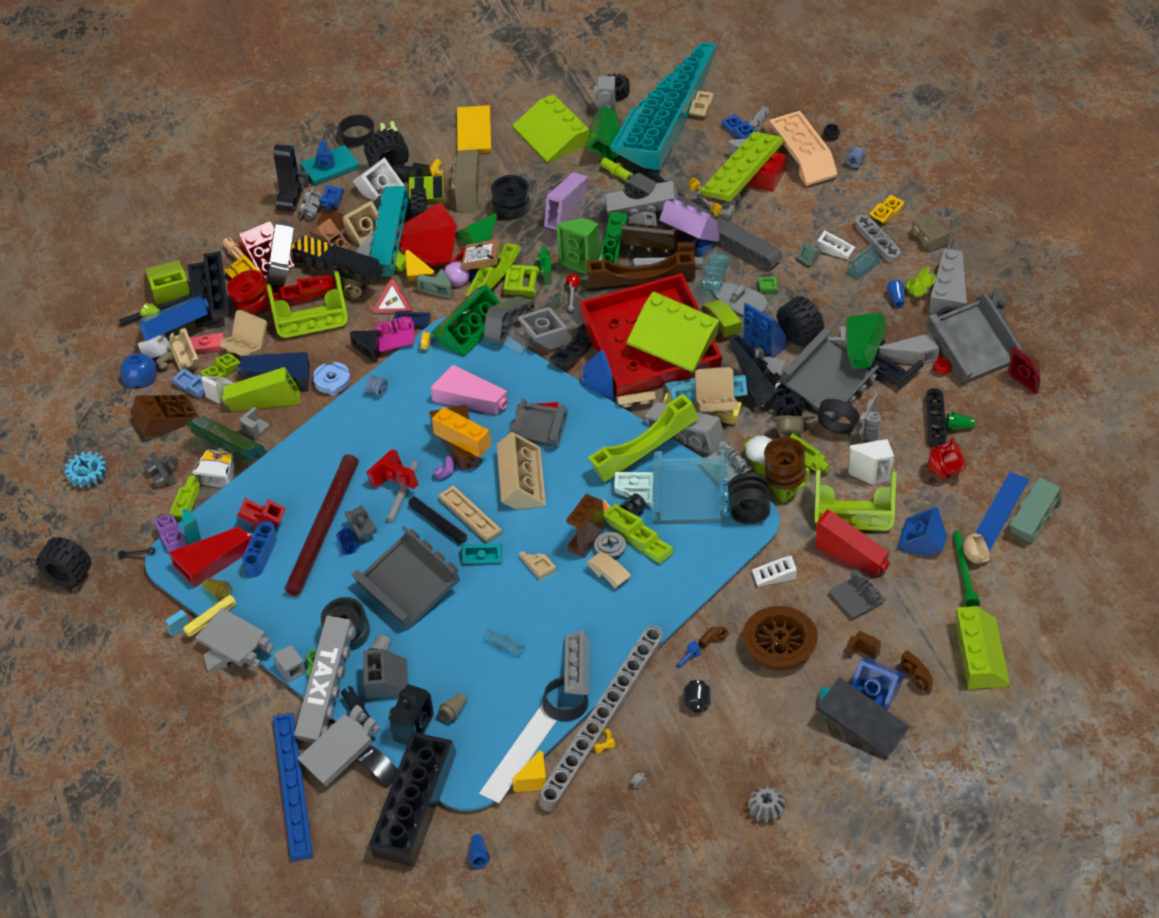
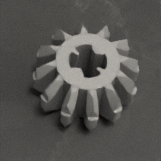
M766 785L765 789L757 787L756 792H751L748 807L751 816H756L757 821L764 819L767 824L769 819L776 822L777 816L782 817L785 801L782 792H777L776 787L769 789Z

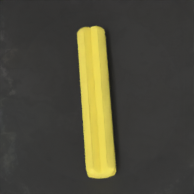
M228 595L184 626L185 634L191 637L209 623L221 608L229 610L235 606V599Z

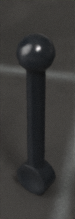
M150 547L148 550L131 552L121 550L118 552V556L124 559L130 555L147 553L153 555L156 550L153 547Z

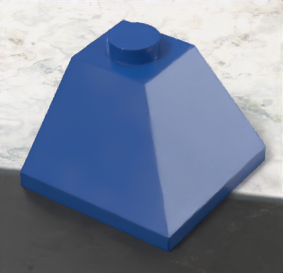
M601 350L583 366V375H580L583 386L587 385V388L602 394L614 402L613 376L605 352Z
M933 507L906 518L897 548L924 556L942 551L947 535L939 509Z

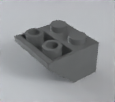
M385 649L363 651L364 687L367 699L398 696L401 690L405 689L408 684L407 659Z

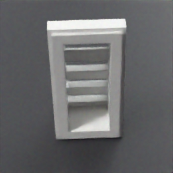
M825 230L815 245L820 252L848 260L855 249L853 245Z
M787 556L752 569V574L757 587L795 580L797 570L792 556Z

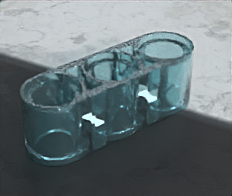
M711 251L702 277V289L721 291L730 264V253Z

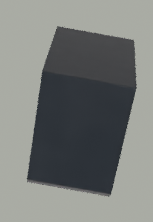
M378 330L351 331L349 333L351 345L372 362H378Z

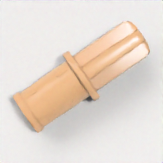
M228 237V239L225 238L222 244L228 250L230 256L238 260L245 255L240 245L236 244L232 238Z

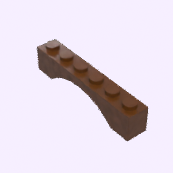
M693 251L677 252L660 262L644 266H624L612 263L606 259L587 260L589 288L643 284L655 281L659 276L666 278L683 273L685 280L695 279Z

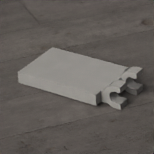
M223 608L217 612L195 637L199 643L235 664L242 666L246 662L255 669L258 668L261 662L256 659L257 655L254 651L259 647L270 654L274 649L264 631Z
M358 705L352 709L349 717L344 714L298 757V760L325 787L373 743L370 737L381 730L376 725V721L371 717L366 720L363 727L359 724L367 718V715L363 713V709Z

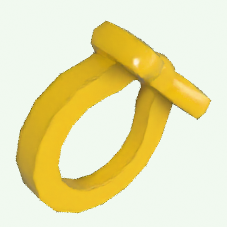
M608 728L604 733L607 735L606 742L602 744L597 743L594 747L596 754L601 753L604 749L615 747V740L612 738ZM589 730V733L595 734L594 731Z

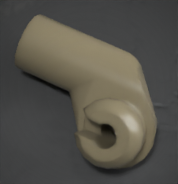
M172 351L164 353L156 360V365H158L160 370L168 368L167 362L175 359Z

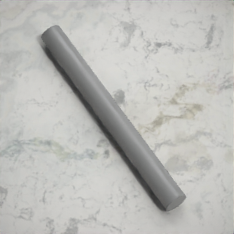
M412 461L409 469L414 470L415 473L419 463ZM401 485L387 516V522H394L409 487Z

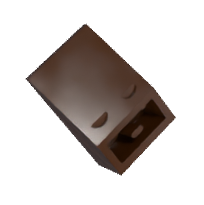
M183 394L136 396L130 411L144 437L162 436L200 420V416L188 396Z

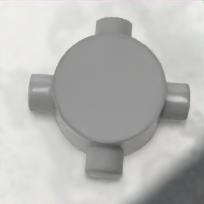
M643 772L637 773L632 777L631 783L634 784V788H640L646 784L647 778L644 777L645 774Z

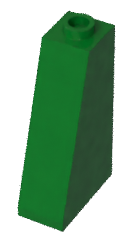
M604 105L593 116L586 143V148L604 158L607 157L611 161H614L619 156V154L610 150V146L620 130L617 112Z
M882 312L847 317V355L853 369L871 367L887 329Z

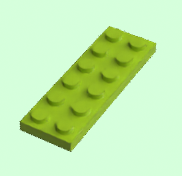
M753 132L700 190L701 196L731 202L784 143L783 137Z

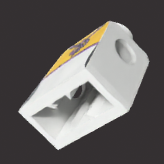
M221 445L218 451L207 450L193 470V475L196 476L200 485L223 488L233 480L235 463L233 454L229 453L230 449L227 446Z

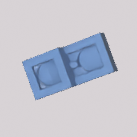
M183 368L172 378L171 383L186 393L198 398H202L205 395L201 380L202 376L198 375L196 377Z

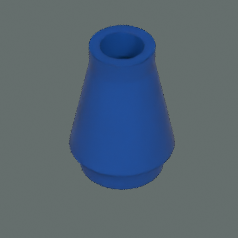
M892 280L887 285V292L895 307H903L905 305L904 284L900 280Z
M475 834L471 837L468 856L469 862L476 868L485 867L490 860V854L484 842V837L480 834Z

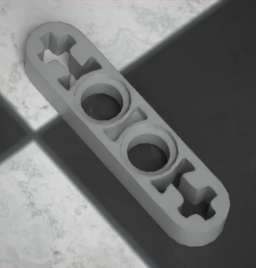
M858 216L855 224L858 232L885 261L897 263L900 260L901 254L898 246L869 216ZM875 232L877 235H870L869 233ZM879 243H886L887 245L881 246Z

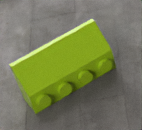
M978 606L957 607L955 627L967 688L1010 687L996 617Z

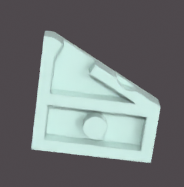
M615 472V493L627 498L633 493H637L644 498L648 507L653 508L654 472Z

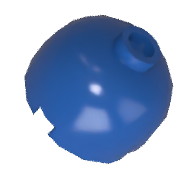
M144 353L131 354L121 364L120 374L122 382L129 388L136 389L135 386L146 388L157 379L158 371L156 364L150 356Z

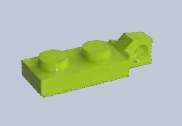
M792 433L790 438L799 440L804 445L806 467L816 472V465H820V470L828 474L832 468L824 461L826 457L819 450Z
M189 476L185 487H181L178 490L169 513H172L176 522L183 520V509L186 508L190 513L193 509L200 490V482L196 476Z

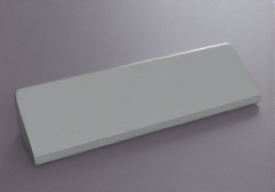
M584 630L565 636V693L590 694V639Z

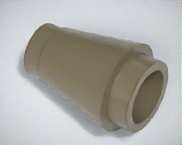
M458 693L441 704L438 710L439 717L445 722L456 720L467 703V698L463 694Z

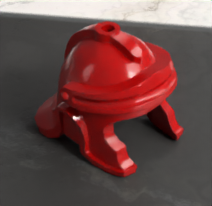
M954 438L946 444L937 445V449L932 447L930 450L928 465H926L928 472L931 471L944 480L949 479L950 474L954 476L956 473L966 470V461Z

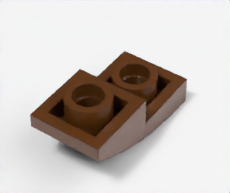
M906 650L902 654L900 667L906 673L913 675L912 684L919 690L930 694L933 685V678L930 672L915 655Z

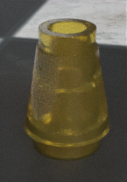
M206 578L203 581V589L220 601L232 594V587L226 581Z

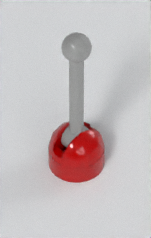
M569 274L566 277V286L570 289V303L567 308L569 312L574 311V289L579 287L580 277L576 274Z

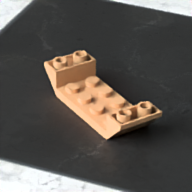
M801 111L762 123V127L768 134H776L783 137V144L799 164V177L806 186L838 176L830 149Z

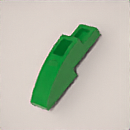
M610 212L599 259H606L615 264L619 263L623 248L621 225L627 223L628 216L626 213Z

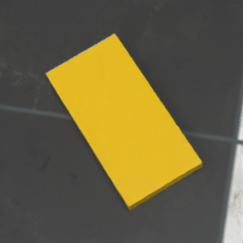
M490 105L457 107L458 151L478 150V154L491 153Z

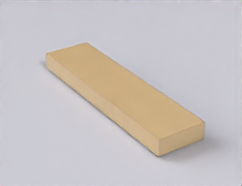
M454 485L438 495L439 500L486 544L502 535V529Z

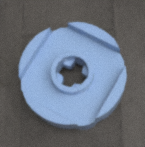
M333 362V365L322 364L313 374L315 388L320 392L329 393L331 396L338 395L351 382L348 368L339 362Z

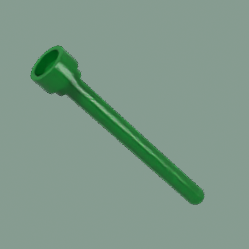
M956 530L953 532L965 588L963 596L964 607H979L980 599L979 595L973 591L968 563L963 550L961 532Z

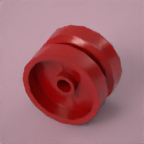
M243 271L235 275L227 284V292L237 311L242 310L253 314L264 309L270 303L266 280L260 271Z

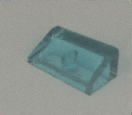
M870 244L849 261V276L860 280L880 264V258L874 244Z

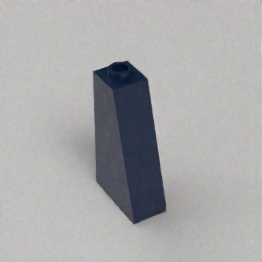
M308 352L242 356L241 363H238V372L242 374L243 380L285 367L300 391H309L310 362Z

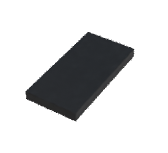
M841 677L837 679L816 708V710L886 760L910 727Z

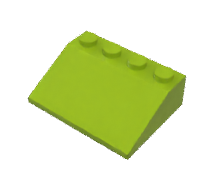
M554 94L540 99L512 125L513 129L547 164L586 147L589 136V128Z
M652 292L643 306L627 340V344L693 373L718 334L719 319Z

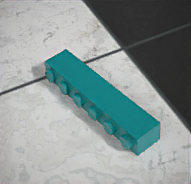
M385 186L384 193L381 194L382 204L378 208L379 219H376V232L373 233L374 243L370 247L371 257L379 260L383 272L381 276L394 275L409 199L406 186Z

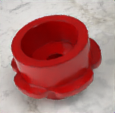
M946 358L936 359L935 364L932 366L933 370L940 375L949 373L951 370L950 362Z

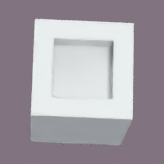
M165 334L148 341L144 339L138 343L141 352L151 358L161 356L171 349Z

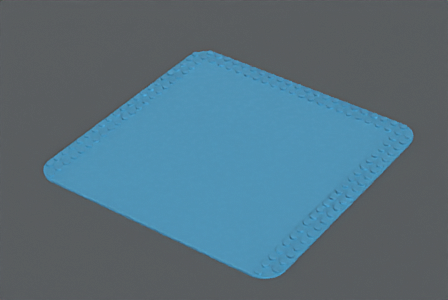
M445 316L434 321L414 337V344L399 348L229 484L191 512L197 521L201 540L238 526L244 532L247 531L252 537L255 530L251 529L253 524L237 517V513L245 498L262 507L268 499L285 507L282 519L275 528L277 542L261 575L258 577L247 576L242 558L194 588L172 566L170 552L167 551L161 537L151 545L156 550L155 554H146L145 568L154 584L197 617L228 595H231L235 599L236 605L227 611L264 631L268 636L267 638L270 639L269 643L274 646L270 654L259 647L254 651L257 655L256 659L261 662L260 665L303 698L305 697L309 682L307 675L308 666L306 665L305 658L311 650L318 649L323 630L320 621L323 609L332 600L340 597L357 599L365 610L370 624V634L362 645L351 650L349 658L345 661V675L343 679H340V694L338 699H335L333 706L335 707V713L331 720L336 722L344 714L347 717L350 716L349 705L341 695V691L346 688L347 692H349L347 687L352 686L358 698L363 700L368 714L381 729L370 737L373 741L371 745L384 754L398 769L407 745L393 740L390 730L391 724L388 719L390 709L395 707L398 696L367 699L364 687L363 651L368 650L373 645L378 635L387 636L391 640L388 651L407 659L408 684L426 689L431 694L434 717L425 734L453 740L456 756L439 802L448 808L458 811H477L496 803L480 795V791L542 705L546 686L554 679L564 677L566 635L584 630L590 639V694L587 695L589 701L588 708L581 717L575 720H557L530 760L539 750L543 752L545 757L593 711L648 626L655 625L662 630L663 636L660 646L664 644L773 540L779 529L780 516L776 506L770 500V515L761 523L744 525L734 521L729 515L728 483L720 486L699 465L698 462L704 459L703 457L670 438L621 472H654L653 508L647 506L645 510L638 512L637 516L643 519L644 526L658 533L660 540L672 546L674 553L659 564L625 539L626 550L622 552L621 556H615L614 560L621 564L632 576L615 589L603 575L599 578L586 563L598 554L594 546L585 558L568 551L567 546L577 532L576 527L567 524L566 519L585 494L603 501L606 500L610 507L614 504L620 506L621 503L629 500V498L615 493V476L604 483L595 473L588 457L603 447L629 442L643 434L651 426L602 394L587 388V385L583 386L581 381L508 336L503 345L486 341L483 337L465 356H461L443 347L431 332L447 317ZM423 331L431 333L428 350L421 349ZM452 365H455L506 390L508 405L498 415L467 409L471 421L490 430L491 446L479 458L480 467L460 470L454 461L453 473L444 479H438L434 475V469H438V466L443 468L445 457L451 455L439 437L434 434L430 423L429 411L456 406L433 401L430 387ZM371 375L377 376L378 379L383 378L387 380V390L382 397L376 396L375 393L370 394L366 392V383ZM522 398L531 404L559 402L560 405H565L568 411L559 447L534 443L541 448L546 505L544 507L517 510L501 502L497 443L511 433V424L516 420L517 404H520ZM391 449L398 452L402 466L409 468L412 461L419 463L415 472L419 485L415 489L408 488L393 523L387 522L386 519L401 484L387 479L378 488H374L371 486L366 471ZM454 485L502 529V535L488 543L502 544V563L462 565L463 544L486 543L439 500V494ZM415 496L466 533L467 541L459 544L412 509L408 503L409 499ZM363 505L377 529V533L372 534L373 538L366 542L358 539L344 513L352 511ZM181 520L177 524L187 544V540L183 529V520ZM604 520L605 532L618 533ZM403 526L408 530L413 529L416 531L422 542L426 540L432 546V551L435 553L437 551L440 552L446 559V563L449 564L451 562L458 569L457 574L460 578V581L409 630L362 589L351 575L357 569L363 574L405 534L402 529ZM608 542L609 549H612L613 546ZM523 551L526 554L537 555V553L545 554L556 566V572L539 580L519 557V552ZM292 645L304 662L306 674L288 683L277 669L273 654ZM564 686L557 687L547 694L550 704L561 709L577 706L584 697L581 694L565 693ZM458 693L463 694L467 698V703L456 720L451 722L443 721L438 715L439 706Z

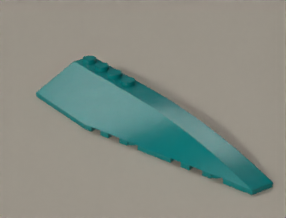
M701 42L691 52V56L685 57L683 63L674 68L675 71L673 73L670 72L656 85L655 90H651L648 93L646 99H642L637 107L634 106L610 146L611 151L643 168L661 169L689 116V110L693 99L695 100L697 91L701 90L717 49V43Z

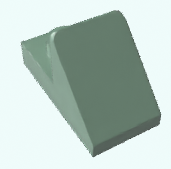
M442 269L436 278L419 274L417 278L419 292L452 299L451 283Z

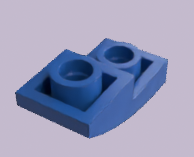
M736 114L722 120L721 125L738 139L748 138L753 132H757L748 121L743 122Z

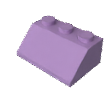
M677 199L673 201L666 200L659 219L660 221L699 239L719 241L717 220L710 218L711 214L703 211L699 213L696 207L690 205L686 207L683 205L684 202Z

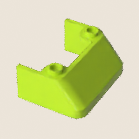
M337 270L333 271L337 289L329 290L326 293V306L291 312L286 301H274L271 285L267 284L273 318L279 336L288 338L341 327L347 323L348 316Z
M816 465V524L828 509L857 530L886 531L893 527L896 496L895 467H891L890 486H882L876 489L874 501L834 500L835 493L833 488L829 485L820 484V465Z

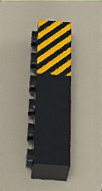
M303 235L290 247L292 257L296 262L333 274V271L337 270L339 276L368 286L383 274L378 259Z

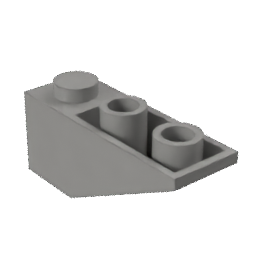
M928 333L879 346L878 354L893 363L914 365L920 360L924 364H928L938 359L940 348L932 334Z

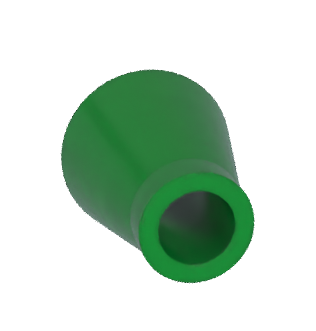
M955 412L947 413L946 428L950 429V431L974 428L975 418Z

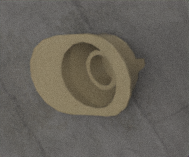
M813 415L798 417L778 416L772 418L771 421L776 423L780 437H790L792 433L800 437L803 434L805 422L816 417Z

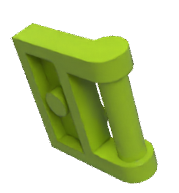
M511 265L506 272L503 288L504 295H525L528 298H534L536 295V278L539 275L540 269L537 266ZM525 274L530 275L528 287H523Z

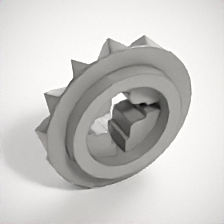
M605 532L596 538L594 548L597 553L603 552L614 559L615 556H621L622 552L626 550V541L619 533ZM608 542L613 546L612 549H609Z

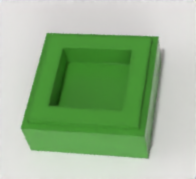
M759 277V293L778 294L777 277Z

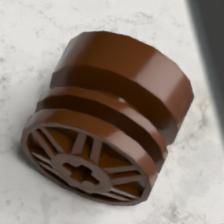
M781 437L770 441L765 446V476L771 486L787 490L793 489L804 482L806 478V456L804 445L799 440Z

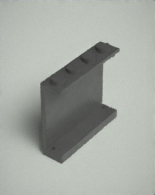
M826 327L783 371L779 380L780 383L795 394L798 393L799 397H803V400L818 411L821 402L825 399H839L853 405L858 393L862 395L868 387L867 384L874 382L878 376L876 372L879 368L876 365L870 371L866 368L853 369L848 355L828 341L831 331ZM824 412L829 418L833 420L837 416H842L841 414L835 412Z

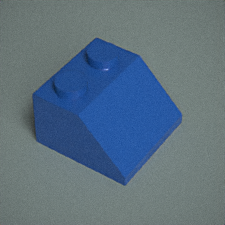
M865 658L860 660L851 685L888 711L899 692L905 674Z

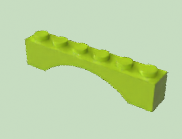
M684 394L680 395L667 404L657 421L643 434L621 445L603 447L589 456L588 459L595 473L605 483L615 476V472H621L697 421L699 417L693 403Z

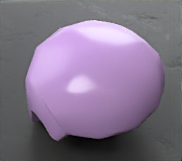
M452 262L444 270L453 287H462L470 278L469 270H463L461 262Z

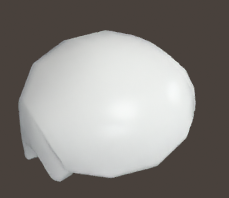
M767 436L752 438L745 448L747 457L753 462L764 464V449L772 440Z

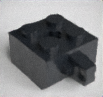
M407 684L405 689H402L399 693L395 707L390 709L388 715L391 724L390 730L395 742L407 745L412 732L425 734L434 717L431 694L426 689Z

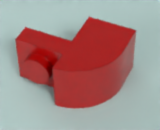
M245 498L237 513V517L253 524L252 530H255L258 524L264 521L271 522L275 529L280 523L286 508L269 499L262 507Z

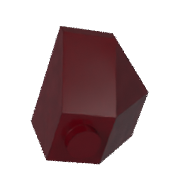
M1013 347L1011 349L1008 375L1033 393H1039L1041 381L1039 360L1026 351Z

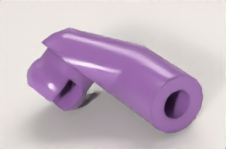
M452 456L445 457L444 467L438 466V469H434L436 478L444 479L453 473L454 458Z

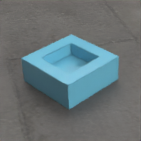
M183 610L165 620L168 632L172 637L184 631L183 627L189 623L187 615Z

